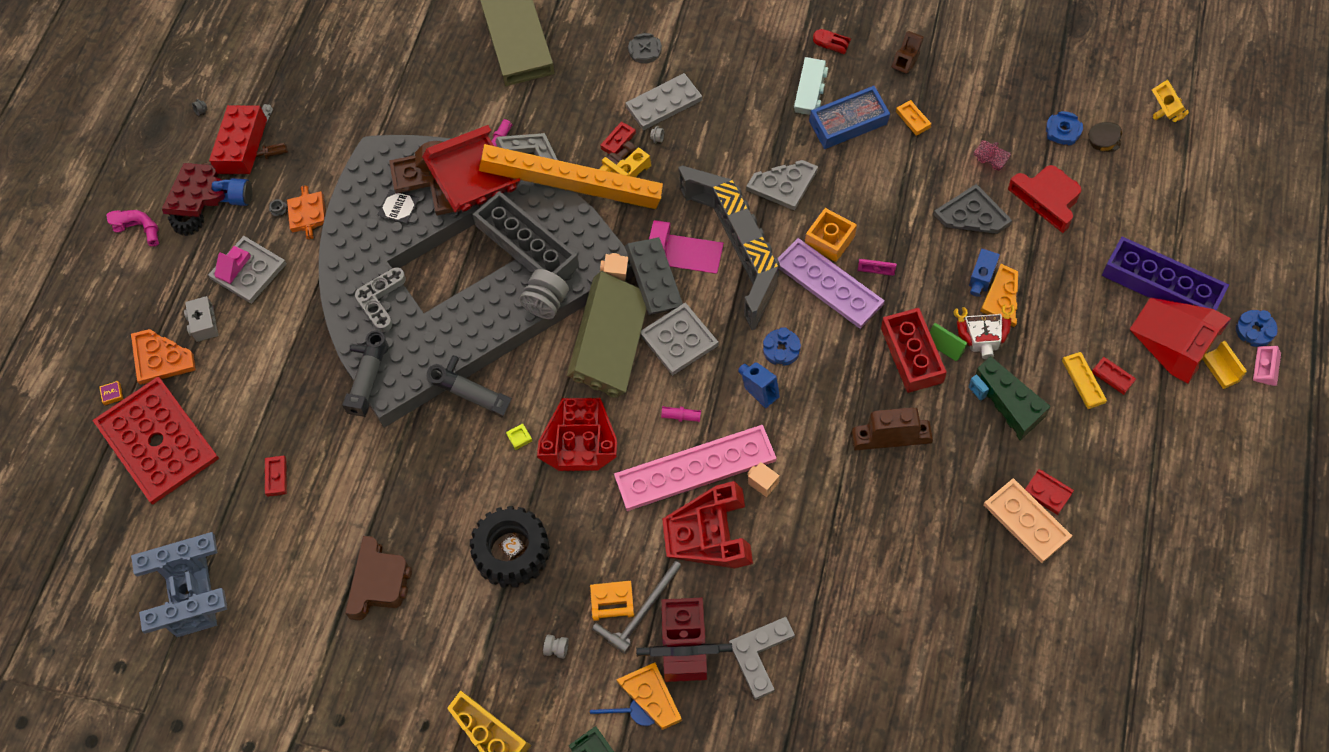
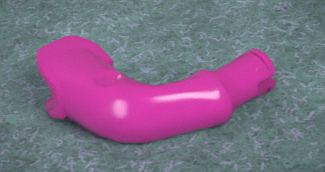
M119 210L107 213V221L112 225L114 232H122L125 228L143 225L148 245L152 247L159 245L158 225L146 213L139 210L122 212Z

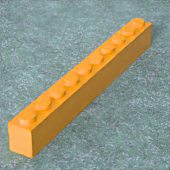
M484 144L479 171L514 179L520 178L523 181L652 209L657 208L662 194L663 183Z

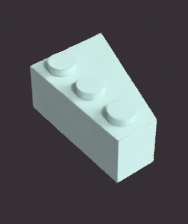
M805 57L794 105L795 113L810 115L811 110L821 106L819 98L824 92L825 84L823 83L828 74L825 60Z

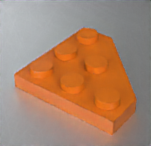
M150 329L131 334L137 382L140 385L149 383L158 376L160 379L196 370L194 355L189 349L177 345L166 337L163 338Z

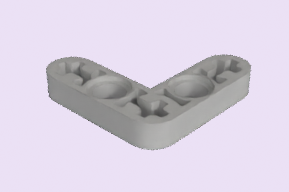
M393 268L355 292L358 304L378 331L387 332L392 327L390 316L378 299L405 283L406 277L401 268ZM380 283L385 284V288H384V289H382V290H377V289H376V286H377L378 284H380ZM372 306L379 307L375 313H370L369 309ZM380 316L382 320L386 322L385 325L380 324V321L378 319Z

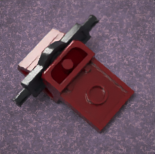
M703 597L661 599L663 646L636 647L637 657L663 656L665 682L707 680L706 654L733 652L732 643L705 644Z

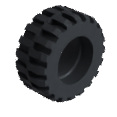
M507 506L505 510H502V507L496 508L497 512H488L485 514L486 518L484 520L480 519L477 522L478 529L473 528L471 533L473 538L470 539L472 559L484 579H489V582L494 585L499 583L504 588H507L508 584H511L513 588L519 587L518 583L522 582L526 585L530 583L529 579L531 577L536 579L540 575L539 569L544 570L546 567L545 560L549 559L550 553L548 549H550L546 530L541 520L536 518L535 514L531 511L526 513L525 508L518 507L517 510L514 509V506ZM508 533H519L527 537L529 541L528 548L519 558L511 561H501L493 557L492 547L501 536Z

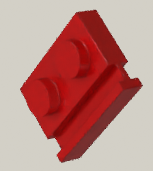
M1038 469L1025 488L1040 505L1057 515L1074 492L1073 489Z

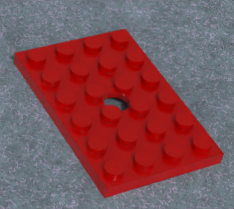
M159 376L92 420L152 505L219 459ZM153 435H163V441L160 445H150V438Z

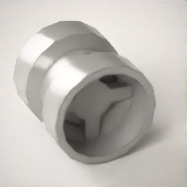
M548 634L544 642L543 655L551 656L554 653L558 658L565 659L569 639L561 637L556 640L554 635Z

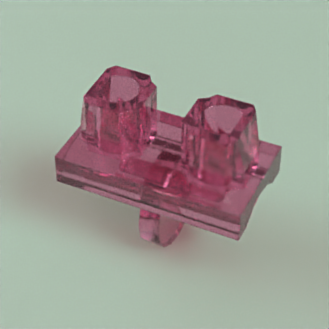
M982 140L973 155L977 157L978 161L982 163L988 162L992 164L994 169L999 171L1007 163L1011 153L999 148V143L997 142L991 144Z

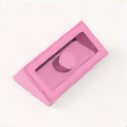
M1259 346L1257 348L1253 381L1277 386L1281 358L1278 346Z

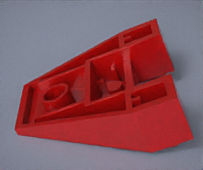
M735 481L717 485L664 517L662 521L666 556L673 559L734 569L753 564L751 545L743 538L730 541L727 512L745 507L743 489Z

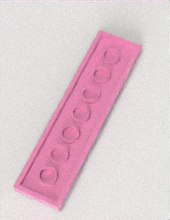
M763 425L614 473V477L627 511L749 471L760 462L764 465L776 462L777 458Z

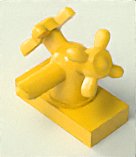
M1168 80L1152 89L1162 109L1153 114V119L1158 120L1166 115L1169 120L1173 118L1172 121L1176 122L1188 115L1189 111L1185 109L1182 99L1178 97Z

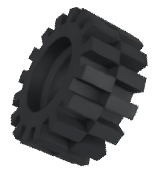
M202 212L199 217L192 216L186 222H180L184 217L183 215L169 214L168 216L169 223L179 235L184 234L188 236V233L193 235V231L198 232V227H203L204 216Z

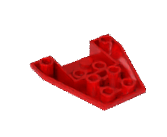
M1150 297L1129 330L1170 375L1189 384L1199 369L1198 364L1216 337L1222 334L1231 318L1211 308Z
M562 398L538 441L537 458L558 471H598L617 457V438L601 398Z

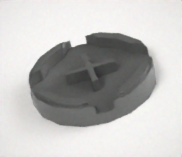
M642 33L636 35L632 41L630 40L628 52L634 61L650 63L661 55L662 44L658 37L656 38L650 33Z

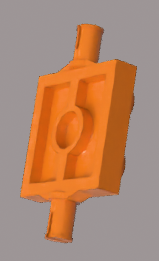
M302 186V195L300 197L287 200L289 226L292 233L305 231L306 239L311 240L314 238L313 229L322 226L326 215L324 195L321 191L309 194L308 186Z

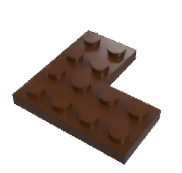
M415 155L389 160L395 194L431 186L436 216L454 212L432 173L416 167Z

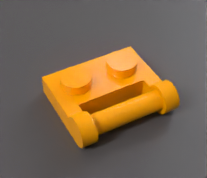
M631 581L590 585L593 621H599V618L618 616L634 617ZM627 603V607L604 610H599L598 606Z

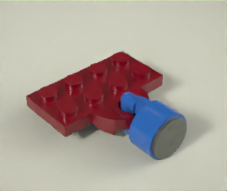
M183 163L162 207L163 214L199 217L204 205L219 206V202H229L230 205L248 206L252 199V184L248 179L231 178V180H221L217 178L218 174L212 165Z

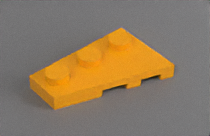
M1000 264L980 309V312L984 314H1001L1004 317L1002 306L1006 305L1005 311L1009 313L1011 305H1013L1015 310L1010 315L1012 327L1017 325L1016 293L1018 292V271Z
M655 662L616 679L617 683L662 730L682 721Z

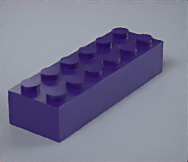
M1121 237L1102 273L1103 277L1149 298L1217 310L1229 286L1225 282L1125 237Z

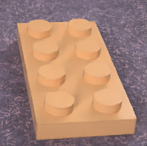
M1014 478L984 502V506L1041 563L1046 561L1072 538V535Z

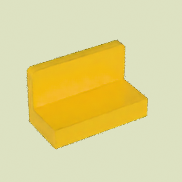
M1226 341L1221 342L1217 349L1206 353L1202 358L1223 389L1239 383L1247 372Z

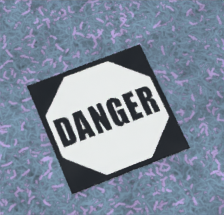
M389 190L377 216L407 223L419 197L402 192L395 194L394 190Z

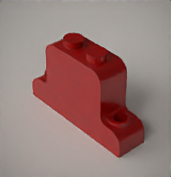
M1049 165L1034 178H1029L1022 173L1016 174L1010 179L1008 190L1060 232L1064 233L1072 221L1073 213L1070 208L1077 203L1081 193V186L1077 181L1068 177L1061 169Z

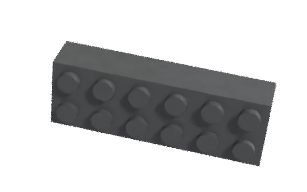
M500 191L473 213L476 227L532 274L537 269H543L553 272L565 280L579 267L578 256L575 252Z

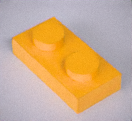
M911 100L896 108V113L916 136L931 128L930 121Z

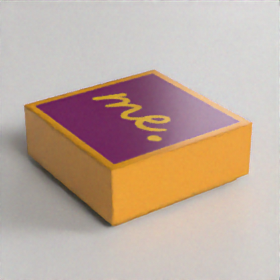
M119 381L100 386L102 403L104 405L123 400Z

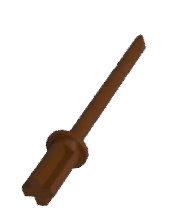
M285 142L271 146L263 145V150L257 151L256 157L264 155L266 159H269L270 156L288 153L287 145Z

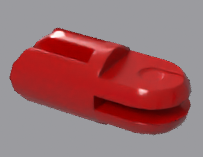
M818 29L813 34V41L816 45L844 55L851 41V38L825 29Z

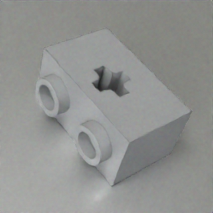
M206 296L185 302L186 310H184L186 320L189 321V325H187L188 334L193 336L196 342L219 336L214 308L209 298Z

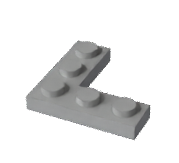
M545 133L496 138L497 147L522 153L533 152L536 156L557 160Z
M786 617L729 641V644L732 643L735 658L755 700L773 693L775 690L758 653L795 638V634Z

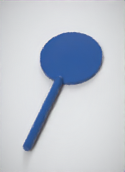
M634 700L630 708L590 710V714L630 712L632 719L639 725L650 726L655 723Z

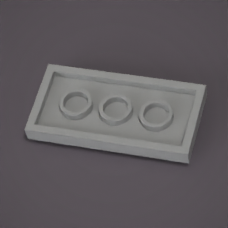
M683 73L625 104L642 130H645L702 101V95L686 74Z

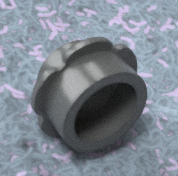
M196 99V102L192 103V108L196 115L206 114L208 109L204 101Z
M273 200L269 205V211L272 212L273 216H280L286 212L287 205L282 200Z

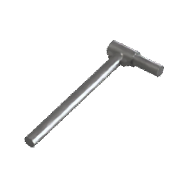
M677 561L672 564L622 634L620 632L612 634L598 623L594 624L592 630L608 640L609 644L626 654L631 647L629 637L682 565Z

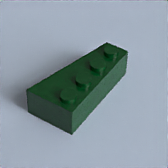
M991 356L977 368L976 374L989 388L987 397L991 398L998 412L1002 413L1006 423L1010 428L1014 429L1017 433L1016 436L1021 441L1047 416L1051 406Z

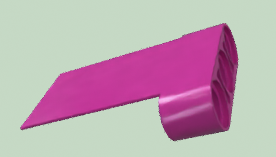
M653 221L649 239L660 238L670 267L717 274L723 242L670 235V222Z

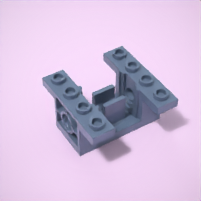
M213 532L131 555L133 572L136 577L158 571L166 579L169 602H165V605L139 612L143 633L146 634L167 628L173 635L180 637L217 626L215 613L227 610L225 592L222 588L211 591L206 556L218 553Z

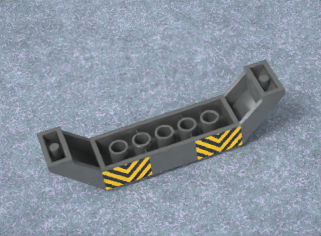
M682 165L678 167L679 188L685 200H692L710 206L715 210L753 284L750 294L745 296L744 316L751 330H755L777 287L780 263L777 257H773L769 242L766 243L764 240L763 230L758 228L756 217L750 213L747 200H743L740 187L736 186L732 179Z

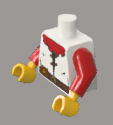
M1006 305L1002 306L1004 317L1001 314L967 316L968 311L965 307H962L963 313L960 316L958 309H955L954 316L958 318V336L967 342L971 351H981L983 359H988L990 356L993 358V351L999 349L1000 344L1005 342L1010 333V315L1015 310L1013 305H1011L1009 313L1005 311Z

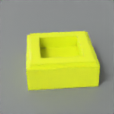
M524 424L506 432L515 450L532 442V438Z

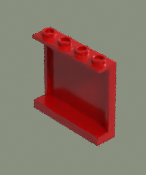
M488 125L426 149L422 156L455 213L461 210L465 212L475 204L478 206L482 205L499 191L501 193H511L517 189V185L521 181L520 178L514 180L513 178L479 171L484 144L494 146L488 137L491 133Z

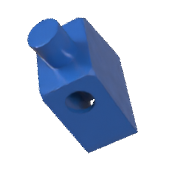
M981 249L969 286L972 287L971 295L980 297L982 291L988 290L1000 254Z
M757 362L753 363L750 367L747 364L740 366L738 372L743 377L745 389L764 408H767L780 397L777 376Z

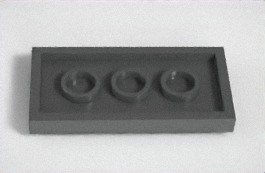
M660 238L626 244L625 249L648 314L652 315L674 310L683 303Z

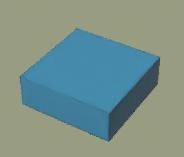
M977 374L971 378L970 390L979 400H983L986 398L989 388Z

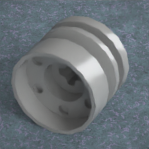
M537 269L533 272L528 281V286L524 288L519 297V302L530 313L544 319H552L560 308V303L567 295L569 287L561 277L553 272Z

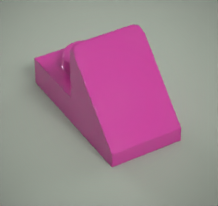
M233 246L227 255L220 252L215 269V278L231 284L251 257L250 253L236 246Z

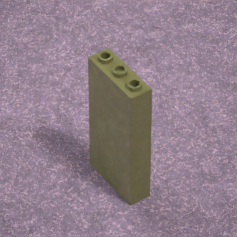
M480 0L505 87L555 74L553 62L533 0Z
M603 271L593 277L567 377L572 378L577 383H584L593 390L605 392L613 398H618L626 392L646 313V306L639 288Z

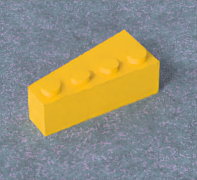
M462 691L458 693L447 708L480 752H527L532 746Z

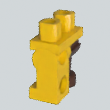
M627 141L623 144V150L618 154L610 153L607 158L604 157L602 159V166L599 170L637 177L644 169L647 170L651 167V158L639 147L636 149L632 142Z

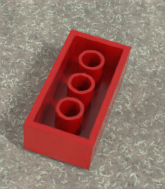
M227 105L209 159L217 174L251 173L267 122V117L260 106Z
M920 308L883 317L881 330L907 393L944 383L947 372Z

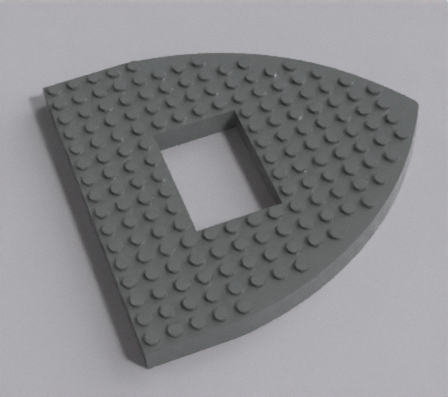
M419 135L363 137L341 173L330 199L322 227L319 248L320 296L332 342L353 382L363 353L351 352L350 345L366 346L367 334L377 330L358 304L355 297L356 290L385 272L406 265L475 225L473 213L484 205L478 206L475 204L465 212L461 210L456 213L452 212L436 216L430 186L402 192L419 197L407 223L377 216L389 190H394L389 160L413 156L424 143L430 141L444 142L450 140V138ZM523 180L518 183L517 189L513 192L503 193L578 256L579 267L564 280L569 287V291L552 319L538 317L527 311L520 304L519 297L524 288L528 286L532 273L516 259L423 313L404 285L378 299L390 316L392 327L389 331L382 332L389 348L387 353L383 355L368 403L384 428L446 391L438 386L431 385L427 381V370L433 364L442 365L446 369L453 355L457 356L459 361L453 372L467 378L586 306L593 277L600 272L601 260L605 261L606 254L617 253L628 257L625 246L590 204L574 191ZM629 257L625 281L635 276ZM380 283L376 286L377 290H382L385 288V284ZM372 306L369 312L375 313L379 307ZM380 316L378 318L380 324L385 325L386 322H384ZM435 370L431 373V377L438 380L442 377L440 371Z

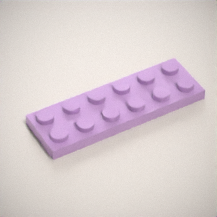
M799 238L777 258L780 263V268L778 269L860 329L884 305L885 300Z

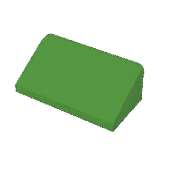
M937 323L933 324L930 334L937 350L954 361H958L965 352L967 342Z

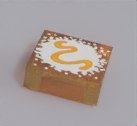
M512 533L498 545L510 561L527 549L515 533Z

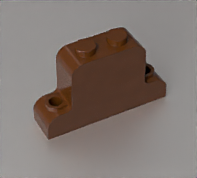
M917 408L874 411L870 414L867 425L856 426L851 431L854 451L932 444L933 442L930 421L920 420Z
M363 536L345 612L350 620L364 619L369 613L371 606L398 608L401 606L403 599L407 597L408 587L406 584L407 579L411 578L412 568L409 567L403 556L382 553V544H378L377 540L371 536Z

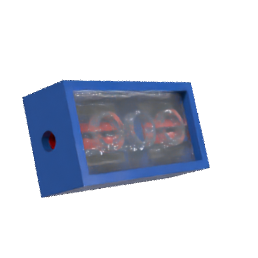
M875 86L811 110L809 122L823 148L827 149L887 125L890 112Z

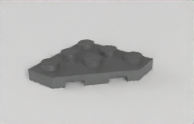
M977 184L936 209L933 214L945 227L998 234L1012 224L1009 216Z

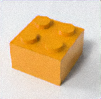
M825 208L807 231L805 243L826 258L837 262L854 239L857 224Z

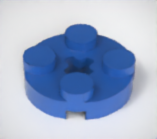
M1066 111L1050 116L1046 124L1047 138L1059 144L1073 145L1080 138L1083 131L1082 122L1080 123L1078 117ZM1063 126H1066V129L1068 130H1063L1061 128Z
M1250 310L1240 316L1236 324V333L1243 342L1246 340L1251 343V346H1266L1277 335V324L1268 311ZM1254 325L1260 327V332H1258L1257 329H1253L1252 327Z
M782 327L774 330L763 340V354L770 363L775 365L778 363L785 366L792 364L798 359L801 350L800 340L795 333L787 328ZM779 344H784V345H785V350H783V349H779V350H778V349H777V348H778V345H779Z

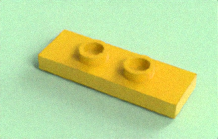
M1078 352L1063 357L1062 362L1087 409L1105 404L1107 399L1082 353Z

